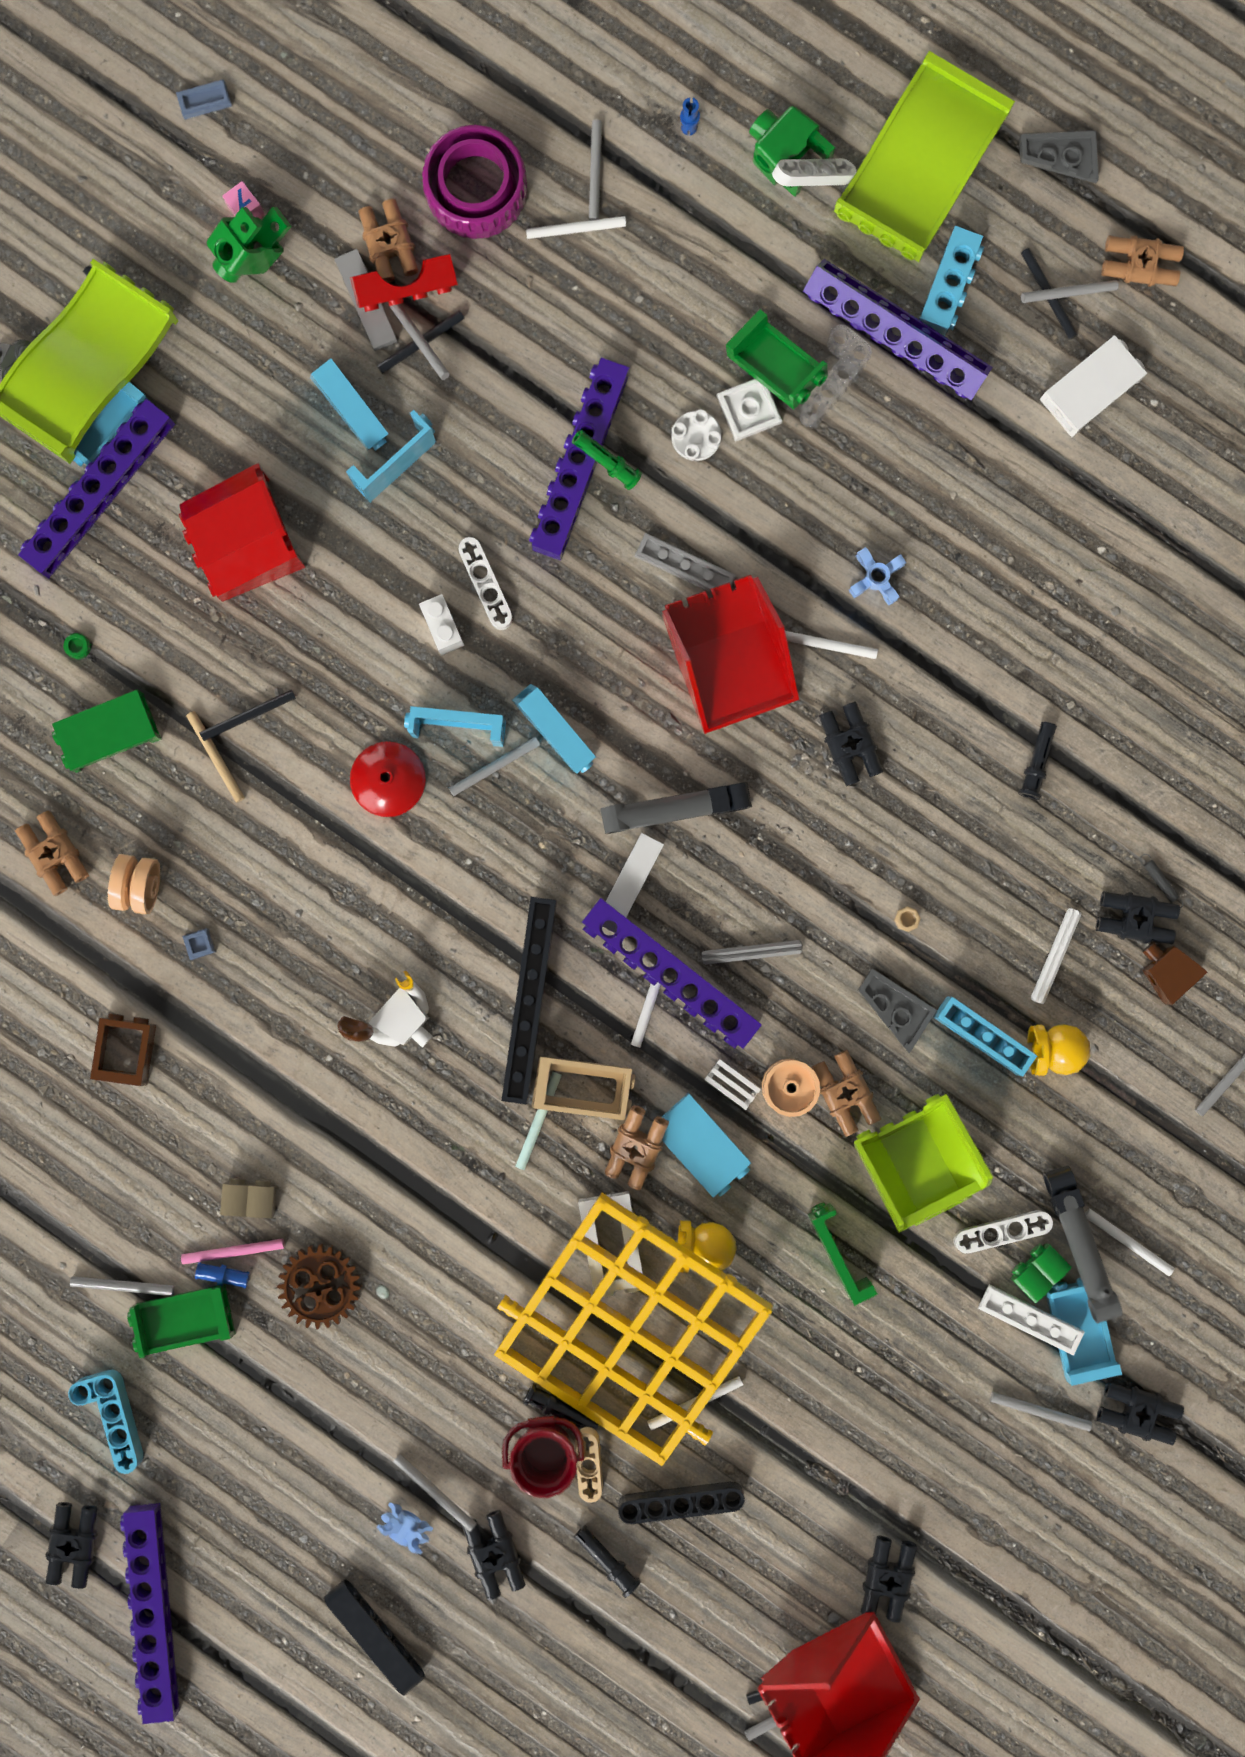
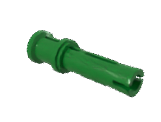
M583 430L575 434L572 443L606 468L610 477H616L620 480L627 490H631L636 486L641 478V471L631 468L626 464V460L623 457H616Z

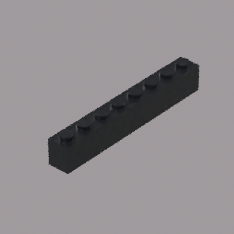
M538 897L530 898L501 1099L503 1102L527 1105L529 1102L557 900Z

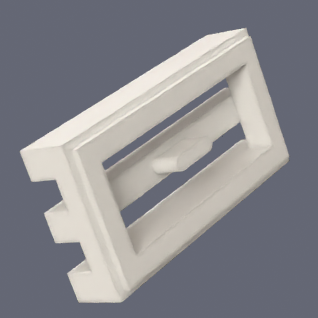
M720 1059L705 1078L708 1083L745 1110L761 1090ZM720 1066L753 1090L751 1094L719 1072ZM714 1074L747 1098L745 1102L713 1080Z

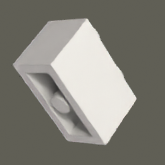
M442 594L419 603L441 655L464 646Z

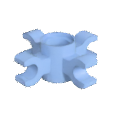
M866 547L857 552L856 558L867 573L863 580L857 582L848 590L852 597L856 598L870 588L872 590H879L888 605L896 602L899 595L888 580L892 573L901 569L907 563L900 554L885 565L883 563H875ZM874 571L880 572L883 575V581H874L871 573Z
M389 1503L388 1506L392 1509V1513L386 1512L381 1516L383 1522L387 1524L383 1526L377 1525L376 1528L384 1536H389L396 1543L408 1546L412 1553L421 1554L422 1550L419 1548V1543L429 1542V1537L424 1532H432L433 1528L426 1521H421L415 1514L402 1510L400 1505Z

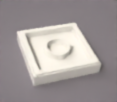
M756 379L717 393L718 401L735 442L782 423L771 392Z

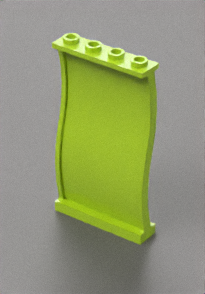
M929 51L842 196L838 198L834 212L841 220L845 222L850 221L857 225L864 234H872L879 238L880 242L886 247H894L905 258L919 262L990 143L1010 114L1015 101Z
M95 259L91 260L92 268L68 305L23 351L0 383V417L69 464L76 457L74 451L96 417L148 361L172 323L175 325L178 323V319L173 314L174 308L164 300L157 301L149 290L144 287L141 289L137 288L134 281L123 274L120 277L116 274V270L108 263L103 262L101 264Z

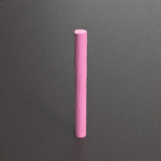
M282 1238L181 1255V1262L184 1265L284 1249L285 1244Z

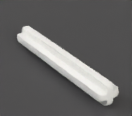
M1069 908L1064 916L1031 995V1000L1037 1003L1044 1004L1081 917V912Z

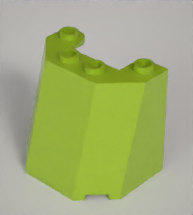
M939 1094L928 1098L925 1101L927 1105L924 1106L923 1111L919 1113L912 1111L902 1117L903 1121L896 1125L893 1122L884 1125L879 1129L880 1133L877 1131L871 1132L870 1129L857 1135L858 1140L854 1141V1146L898 1232L904 1231L913 1225L922 1224L970 1199L973 1194L990 1186L993 1180L991 1172L947 1094L941 1097Z

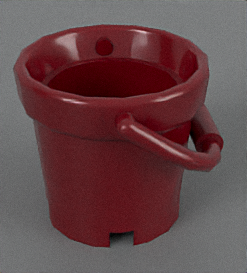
M554 1416L528 1418V1421L518 1423L511 1428L503 1439L502 1467L503 1469H510L513 1481L521 1491L532 1497L550 1498L561 1494L574 1480L577 1474L578 1462L585 1460L584 1441L581 1431L574 1423L563 1418H554ZM558 1425L566 1426L575 1434L578 1454L569 1439V1435ZM528 1427L529 1430L516 1441L510 1453L509 1461L508 1448L510 1440L519 1430Z

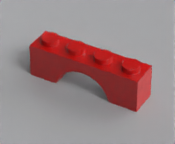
M451 254L424 259L417 278L410 284L401 287L387 283L377 271L350 277L357 307H364L365 312L380 309L379 303L388 302L389 306L404 303V297L413 296V300L426 298L429 291L437 290L438 294L451 292V286L458 285Z

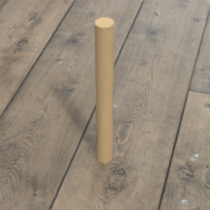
M195 711L190 712L186 717L235 802L238 803L244 800L243 793L211 738L203 741L199 732L205 730V727Z

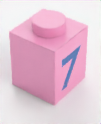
M243 181L222 196L234 215L238 213L241 207H247L254 217L261 219L265 215L260 203Z

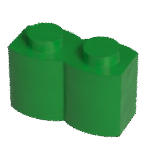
M1040 1243L1035 1246L1030 1252V1259L1026 1263L1023 1261L1018 1263L1013 1268V1275L1010 1278L1034 1303L1041 1300L1072 1268L1048 1243L1044 1245Z

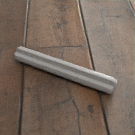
M800 940L708 950L702 952V962L706 965L802 953V944Z

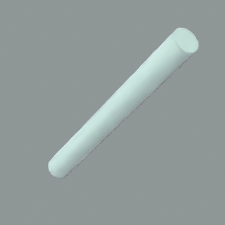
M552 1071L547 1084L546 1095L554 1096L562 1074ZM537 1109L515 1167L525 1170L548 1110Z

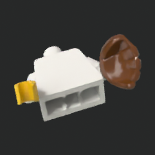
M404 971L407 979L401 982L397 977L395 978L399 989L368 1022L369 1024L343 1016L337 1024L339 1033L351 1041L364 1042L371 1039L378 1044L394 1047L400 1044L405 1045L413 1038L421 1047H424L433 1037L422 1027L429 1019L427 1015L429 1006L425 992L412 980L409 972Z

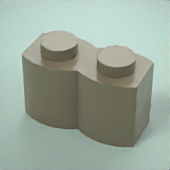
M230 1178L229 1182L222 1184L220 1215L273 1218L277 1186L271 1185L270 1180H255V1184L245 1183L243 1178Z

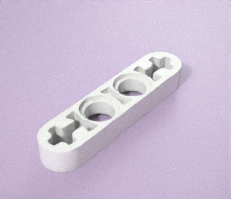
M784 159L778 162L772 175L776 182L783 186L847 185L856 174V168L846 159Z
M464 538L460 542L458 550L487 616L494 628L498 630L507 629L512 624V614L484 551L475 538ZM467 544L477 547L474 549L477 561L473 562L468 552L464 553L467 550ZM477 566H484L488 571L483 579H477L473 575L474 569ZM490 588L498 592V597L492 602L484 599V592ZM499 605L501 613L508 615L505 617V623L495 622L494 619L497 618L494 608L489 611L488 608Z
M1035 1210L961 1229L955 1233L953 1241L959 1251L965 1254L1044 1235L1052 1229L1053 1220L1048 1213ZM1038 1216L1046 1219V1222L1042 1224V1229L1037 1225L1029 1226L1031 1232L1028 1233V1226L1024 1219L1027 1218L1029 1223L1037 1222ZM1012 1222H1020L1022 1225V1231L1017 1236L1009 1233V1225ZM988 1228H995L997 1231V1238L992 1242L984 1239V1232ZM975 1231H978V1237L982 1244L978 1245V1241L974 1240L970 1241L969 1247L966 1248L959 1241L963 1240V1235L965 1234L969 1238L977 1237Z

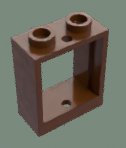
M112 1013L108 1014V1018H99L90 1079L134 1086L147 1085L156 1024H149V1019L134 1017L133 1021L124 1020V1015ZM109 1026L143 1031L136 1073L103 1068Z

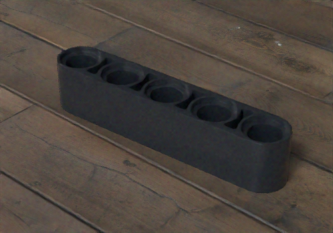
M733 1481L630 1493L620 1499L618 1515L621 1521L626 1524H639L739 1511L744 1505L745 1497L742 1487ZM729 1492H737L739 1494L738 1499L735 1501H729L725 1497ZM704 1495H711L714 1498L710 1504H703L700 1502V1499ZM678 1498H685L688 1504L680 1508L674 1502ZM653 1501H658L663 1506L661 1509L654 1511L649 1508V1504ZM628 1504H632L637 1510L632 1514H628L623 1508Z
M344 1579L324 1596V1601L330 1611L402 1696H405L425 1679V1673L421 1666L350 1581Z

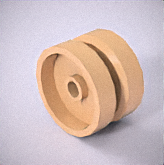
M119 854L115 859L109 879L108 902L110 908L126 911L131 906L134 913L150 914L156 903L159 891V861L157 859L141 858L138 862L135 856Z
M781 1059L771 1064L765 1071L761 1082L762 1095L766 1103L778 1114L788 1117L801 1116L809 1112L817 1103L820 1095V1081L815 1071L806 1063L795 1059ZM789 1083H794L793 1085L796 1087L794 1092L787 1091L786 1088Z

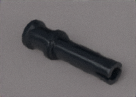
M1041 722L1030 765L1024 770L1026 776L1023 787L1018 792L1020 796L1034 800H1040L1041 798L1039 794L1042 781L1047 776L1044 770L1057 729V725L1053 723Z
M531 1384L524 1398V1405L530 1404L542 1410L544 1415L552 1414L566 1419L580 1429L591 1427L597 1430L599 1424L572 1406L558 1400V1397L552 1393L549 1394L537 1388V1384Z
M586 1525L574 1535L573 1538L606 1571L608 1581H613L623 1592L622 1596L624 1598H627L636 1590L641 1580L635 1578L625 1568L626 1564L624 1561H617L589 1531Z

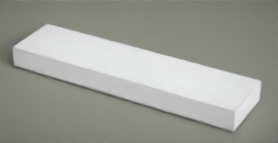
M643 833L639 836L606 900L610 906L624 917H627L664 845ZM608 920L602 925V927L611 932H616L617 926L615 922Z
M990 1284L978 1306V1309L1073 1356L1085 1333L1084 1330Z

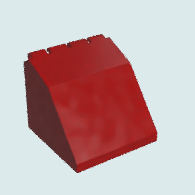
M751 574L734 580L736 589L732 590L730 582L711 588V598H708L706 591L686 597L688 603L686 607H684L681 599L665 605L666 610L662 611L677 662L704 734L799 700L784 625L759 578H752Z
M866 1612L793 1649L761 1677L763 1683L758 1686V1691L767 1706L772 1700L774 1701L768 1707V1710L778 1728H781L780 1732L789 1749L792 1750L794 1757H886L920 1700L875 1612Z

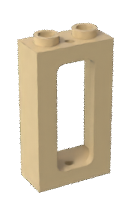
M539 1055L532 1107L534 1109L625 1120L626 1114H629L632 1100L628 1099L629 1089L634 1088L635 1074H632V1069L629 1067ZM549 1071L613 1078L616 1080L614 1101L612 1103H602L546 1095Z

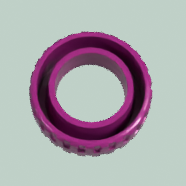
M464 125L442 135L430 148L424 161L422 182L430 211L443 227L447 228L451 233L464 238H489L508 229L517 220L521 210L524 208L525 198L527 197V174L520 151L502 132L488 126ZM480 156L487 158L497 164L504 174L503 182L498 192L484 202L466 203L460 201L446 187L447 176L452 167L467 157Z

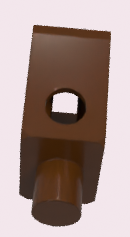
M1152 942L1142 951L1151 961L1143 969V973L1165 1005H1173L1208 973L1202 966L1175 946H1169L1162 951Z

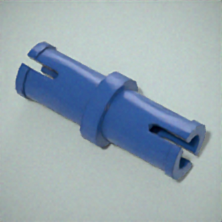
M690 97L685 99L680 113L681 130L685 135H687L688 130L690 131V136L695 134L700 120L699 103L695 98H693L692 103H690Z
M199 1262L196 1268L195 1279L217 1282V1285L220 1286L228 1284L246 1288L250 1272L229 1269L227 1265L218 1267Z

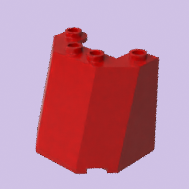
M259 463L179 504L181 511L179 517L186 528L182 531L187 544H192L195 553L192 554L193 560L197 568H202L209 581L207 585L212 596H217L222 602L305 568L303 561L293 548L268 487L269 477Z

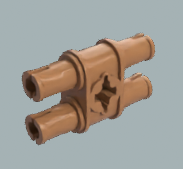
M388 199L382 203L388 224L380 227L371 206L361 208L358 211L364 228L362 238L366 241L370 254L369 260L375 264L377 272L387 283L395 280L389 261L390 258L399 256L404 274L407 277L419 272L413 254L415 245L411 242L407 229L408 223L402 219L396 199ZM389 238H390V239H391V244H388V245H387V244H386V239H389Z
M1111 235L1107 237L1105 251L1126 254L1128 261L1127 263L1105 260L1101 276L1121 278L1125 283L1147 284L1149 287L1155 284L1174 287L1178 285L1180 271L1159 268L1157 262L1158 259L1180 262L1183 257L1184 246L1164 244L1160 239L1138 238L1137 235L1131 236L1130 239ZM1141 255H1142V258H1143V262L1146 263V264L1144 265V267H1143V264H1142V260L1139 259V258L1141 257Z
M48 810L36 817L47 834L46 840L39 842L29 824L20 826L15 832L26 849L24 855L30 859L37 871L36 875L45 880L53 896H58L68 889L57 872L59 866L65 864L75 883L83 881L89 877V874L78 858L80 855L79 850L73 846L67 836V830L60 828L53 814ZM50 849H56V851L53 853L54 858H50L48 856L51 854Z
M844 1050L834 1056L844 1076L842 1080L834 1081L825 1061L811 1068L815 1071L820 1081V1094L823 1095L828 1105L829 1114L832 1117H836L845 1137L859 1131L849 1111L851 1106H859L868 1125L880 1121L881 1117L872 1100L874 1093L870 1092L862 1075L863 1071L857 1070L848 1050ZM843 1087L849 1090L854 1089L850 1093L851 1098L839 1097L843 1093Z
M633 1105L625 1123L618 1128L619 1133L615 1143L610 1147L611 1157L604 1173L610 1178L617 1179L626 1161L634 1165L627 1184L632 1189L640 1190L648 1172L655 1168V1161L659 1151L663 1149L662 1139L669 1121L659 1116L655 1117L649 1133L645 1134L639 1131V1127L646 1111L642 1107Z

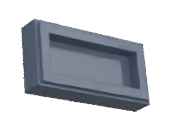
M224 79L176 92L184 120L232 107Z

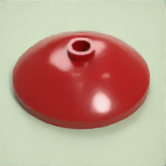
M379 742L367 747L358 755L351 768L350 787L353 796L366 811L380 817H396L410 811L420 801L425 790L426 774L420 758L410 748L400 743ZM384 773L390 774L388 782L381 780Z

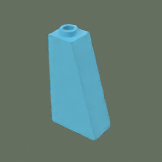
M329 359L311 373V380L367 450L373 447L376 451L387 442L384 437L388 435V432L332 359Z
M530 684L512 699V702L575 773L580 771L584 773L594 764L592 760L596 756L538 687Z

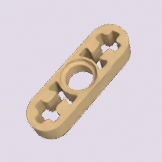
M584 1427L580 1429L582 1437H588L589 1441H591L589 1451H586V1442L584 1441L585 1460L594 1461L596 1468L587 1470L583 1467L582 1462H578V1489L580 1497L584 1501L592 1503L600 1499L603 1491L600 1438L595 1429ZM575 1439V1451L578 1454V1445ZM593 1478L592 1487L593 1489H595V1492L593 1493L590 1492L589 1488H587L589 1479Z

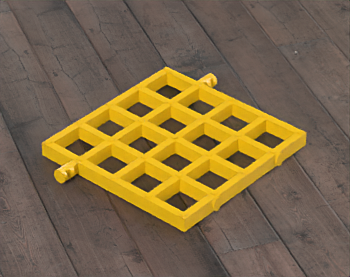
M601 1193L525 1308L520 1306L515 1300H511L507 1295L499 1303L497 1309L504 1311L506 1315L513 1317L516 1321L498 1346L494 1355L663 1466L686 1432L695 1440H699L704 1446L709 1442L713 1431L706 1429L703 1424L697 1423L695 1419L769 1317L773 1305L737 1282L733 1275L725 1274L649 1224L646 1218L638 1217L607 1195ZM602 1210L634 1231L617 1257L585 1236ZM643 1237L675 1258L658 1284L626 1263ZM576 1248L608 1269L592 1294L560 1274ZM684 1264L716 1285L699 1310L667 1290ZM617 1275L649 1296L632 1321L601 1301V1298ZM550 1286L583 1307L567 1331L535 1311ZM725 1292H728L757 1312L740 1337L708 1317ZM658 1302L689 1322V1325L673 1348L641 1327ZM591 1313L623 1333L607 1358L575 1337ZM526 1323L558 1344L542 1368L510 1347ZM699 1329L730 1349L714 1374H711L682 1354ZM632 1340L664 1360L648 1384H645L616 1365V1362ZM566 1350L598 1370L582 1394L550 1374ZM672 1367H675L704 1386L688 1411L656 1391ZM606 1377L638 1397L622 1421L591 1401ZM647 1403L678 1423L662 1447L631 1428Z

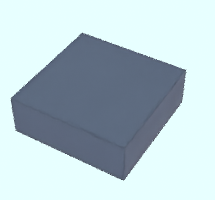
M208 928L182 936L190 960L216 953Z

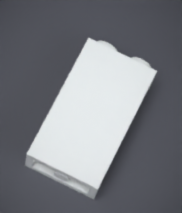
M1114 335L1048 389L1040 400L1068 434L1073 437L1132 386L1139 383L1147 372L1143 363L1130 354L1126 343Z

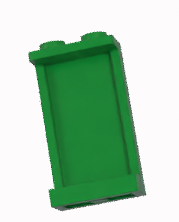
M760 309L726 343L727 357L793 410L799 404H804L810 397L811 391L816 386L820 387L828 377L827 363L824 360L820 363L769 324L767 314Z
M134 690L52 723L54 728L52 732L53 739L58 746H61L63 755H61L62 762L66 769H70V771L75 773L81 772V768L148 741L154 743L162 740L144 693L139 690Z
M825 1202L811 1208L812 1212L807 1215L853 1305L856 1306L878 1295L867 1277L854 1283L825 1224V1220L838 1214L836 1209L830 1203L826 1205Z
M226 1284L135 1303L129 1308L130 1312L127 1313L128 1324L130 1327H133L135 1336L132 1340L133 1349L136 1353L138 1352L139 1358L220 1339V1341L228 1340L236 1334Z

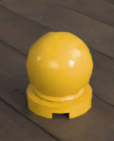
M1061 1024L1053 1026L1047 1032L1043 1025L1029 1027L1027 1043H1032V1052L1037 1055L1029 1067L1032 1075L1045 1076L1048 1069L1055 1074L1069 1075L1079 1072L1088 1062L1091 1056L1090 1041L1085 1033L1077 1027Z
M680 1220L678 1243L721 1271H724L732 1264L737 1250L736 1240L724 1225L708 1222L702 1223L694 1229V1227H691V1221ZM684 1264L679 1273H688L690 1267Z

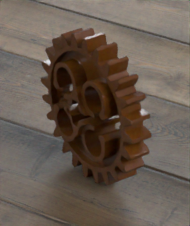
M323 1244L318 1246L317 1251H315L312 1245L308 1246V1253L300 1249L298 1251L299 1258L295 1255L289 1258L293 1265L289 1263L283 1265L287 1273H280L278 1276L284 1280V1282L277 1285V1288L284 1290L278 1296V1299H286L287 1301L283 1304L282 1309L290 1307L291 1311L288 1317L296 1314L298 1316L296 1319L297 1324L303 1319L306 1320V1328L312 1322H315L316 1330H319L322 1322H324L327 1329L331 1327V1320L337 1325L340 1324V1315L347 1319L350 1315L347 1309L354 1310L356 1308L352 1300L360 1299V1295L354 1292L362 1288V1285L355 1283L361 1277V1274H353L357 1265L349 1266L347 1264L351 1256L345 1259L341 1258L342 1249L334 1254L333 1245L327 1251H324ZM324 1265H331L335 1269L334 1278L336 1279L346 1271L344 1282L350 1288L342 1284L337 1289L341 1295L339 1302H334L329 1297V1292L335 1288V1284L326 1286L322 1291L316 1288L309 1290L305 1294L315 1299L316 1306L314 1308H309L305 1305L304 1294L293 1302L295 1291L289 1285L297 1289L302 1284L298 1278L300 1271H305L310 1276V1281L303 1286L304 1289L313 1287L318 1281L320 1285L330 1283L334 1279L324 1274Z

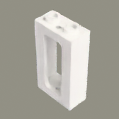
M629 1191L607 1194L608 1197L632 1212ZM599 1196L579 1199L581 1222ZM594 1221L585 1236L598 1244ZM621 1223L624 1244H626L634 1231ZM637 1245L627 1262L628 1265L643 1274L639 1247ZM587 1255L594 1292L604 1277L603 1268L600 1263ZM623 1278L613 1280L603 1297L613 1296L615 1291L625 1290V1293H633L640 1290Z

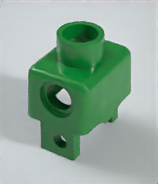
M795 106L789 107L779 118L770 109L765 110L755 120L749 130V134L757 141L754 148L753 163L774 186L778 182L773 178L772 173L780 160L801 159L810 149L822 159H832L835 147L819 133L820 125ZM802 186L783 187L796 197L800 193Z
M241 207L235 217H223L207 239V246L216 257L212 265L215 272L221 278L230 283H236L242 275L264 274L284 252L279 242L292 227L277 207H272L261 220L258 217H254L247 207ZM276 223H278V225H279V230H278V231L276 230V227H275V226H276ZM257 241L261 243L262 247L253 249Z

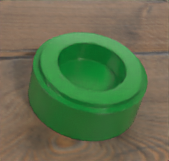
M73 633L65 639L64 651L74 659H83L90 653L91 643L84 635Z

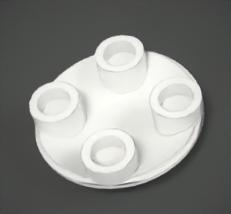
M704 410L690 411L683 414L673 425L671 434L672 444L677 453L691 461H701L711 457L719 448L722 436L717 420Z

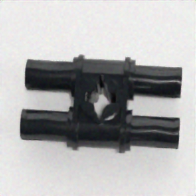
M856 701L842 707L850 726L849 731H840L832 710L819 715L826 734L824 742L828 744L834 760L832 763L839 767L846 787L860 782L852 762L856 756L862 757L869 777L884 772L876 753L878 745H875L868 728L870 725L864 722ZM848 738L851 741L860 740L854 747V750L851 747H843L848 742Z
M1102 892L1100 906L1120 909L1123 915L1121 920L1099 916L1096 921V931L1118 935V938L1121 940L1126 938L1142 941L1144 944L1151 941L1166 944L1174 943L1176 931L1156 927L1153 925V920L1155 916L1178 919L1180 905L1158 901L1154 896L1149 898L1133 895L1132 892L1125 895ZM1138 914L1142 917V921L1137 922V920L1133 919V916Z
M1111 1382L1106 1383L1104 1396L1125 1403V1408L1120 1413L1100 1406L1096 1417L1098 1422L1116 1427L1122 1434L1128 1433L1140 1437L1143 1441L1153 1439L1172 1446L1174 1445L1177 1432L1155 1424L1156 1417L1160 1414L1181 1420L1184 1406L1163 1399L1159 1393L1152 1394L1140 1390L1137 1386L1127 1388ZM1143 1410V1411H1144V1415H1143V1416H1142V1415H1139V1416L1137 1417V1416H1136V1412H1137V1411H1138V1412H1141V1411Z
M58 1502L56 1504L54 1525L50 1527L48 1532L50 1539L48 1551L45 1554L48 1560L46 1584L59 1585L62 1583L64 1562H72L74 1567L71 1587L75 1589L87 1587L89 1566L95 1559L93 1552L95 1539L98 1537L95 1530L98 1507L91 1505L83 1506L81 1508L79 1529H74L69 1526L72 1503Z
M500 1510L486 1515L493 1535L492 1539L487 1541L483 1540L478 1524L471 1532L462 1525L469 1545L466 1552L471 1557L475 1569L474 1575L477 1579H480L488 1601L501 1596L495 1572L501 1569L505 1570L512 1592L526 1586L519 1566L521 1557L517 1554L512 1539L514 1536L510 1531H507ZM490 1551H494L495 1554H498V1559H494L493 1556H489Z
M877 1536L873 1557L867 1562L866 1580L862 1585L865 1594L861 1614L866 1612H875L876 1614L880 1596H888L890 1600L886 1618L891 1622L900 1623L905 1601L911 1596L909 1591L912 1577L916 1573L913 1564L917 1545L910 1541H902L898 1562H888L892 1541L888 1537Z

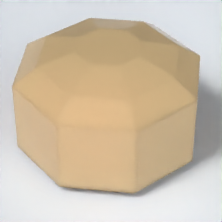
M907 906L896 912L894 921L898 929L909 932L918 928L921 918L916 909Z

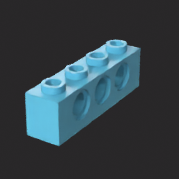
M955 226L919 319L943 336L946 335L948 329L953 330L958 315L954 313L957 306L962 307L967 292H964L963 289L966 283L971 284L976 269L972 268L974 260H980L984 250V246L980 245L983 238L982 235ZM955 257H964L966 263L958 262ZM947 279H954L958 285H949ZM938 302L947 303L949 309L940 308Z
M951 996L945 998L933 1018L1017 1076L1023 1077L1037 1057L1029 1049Z

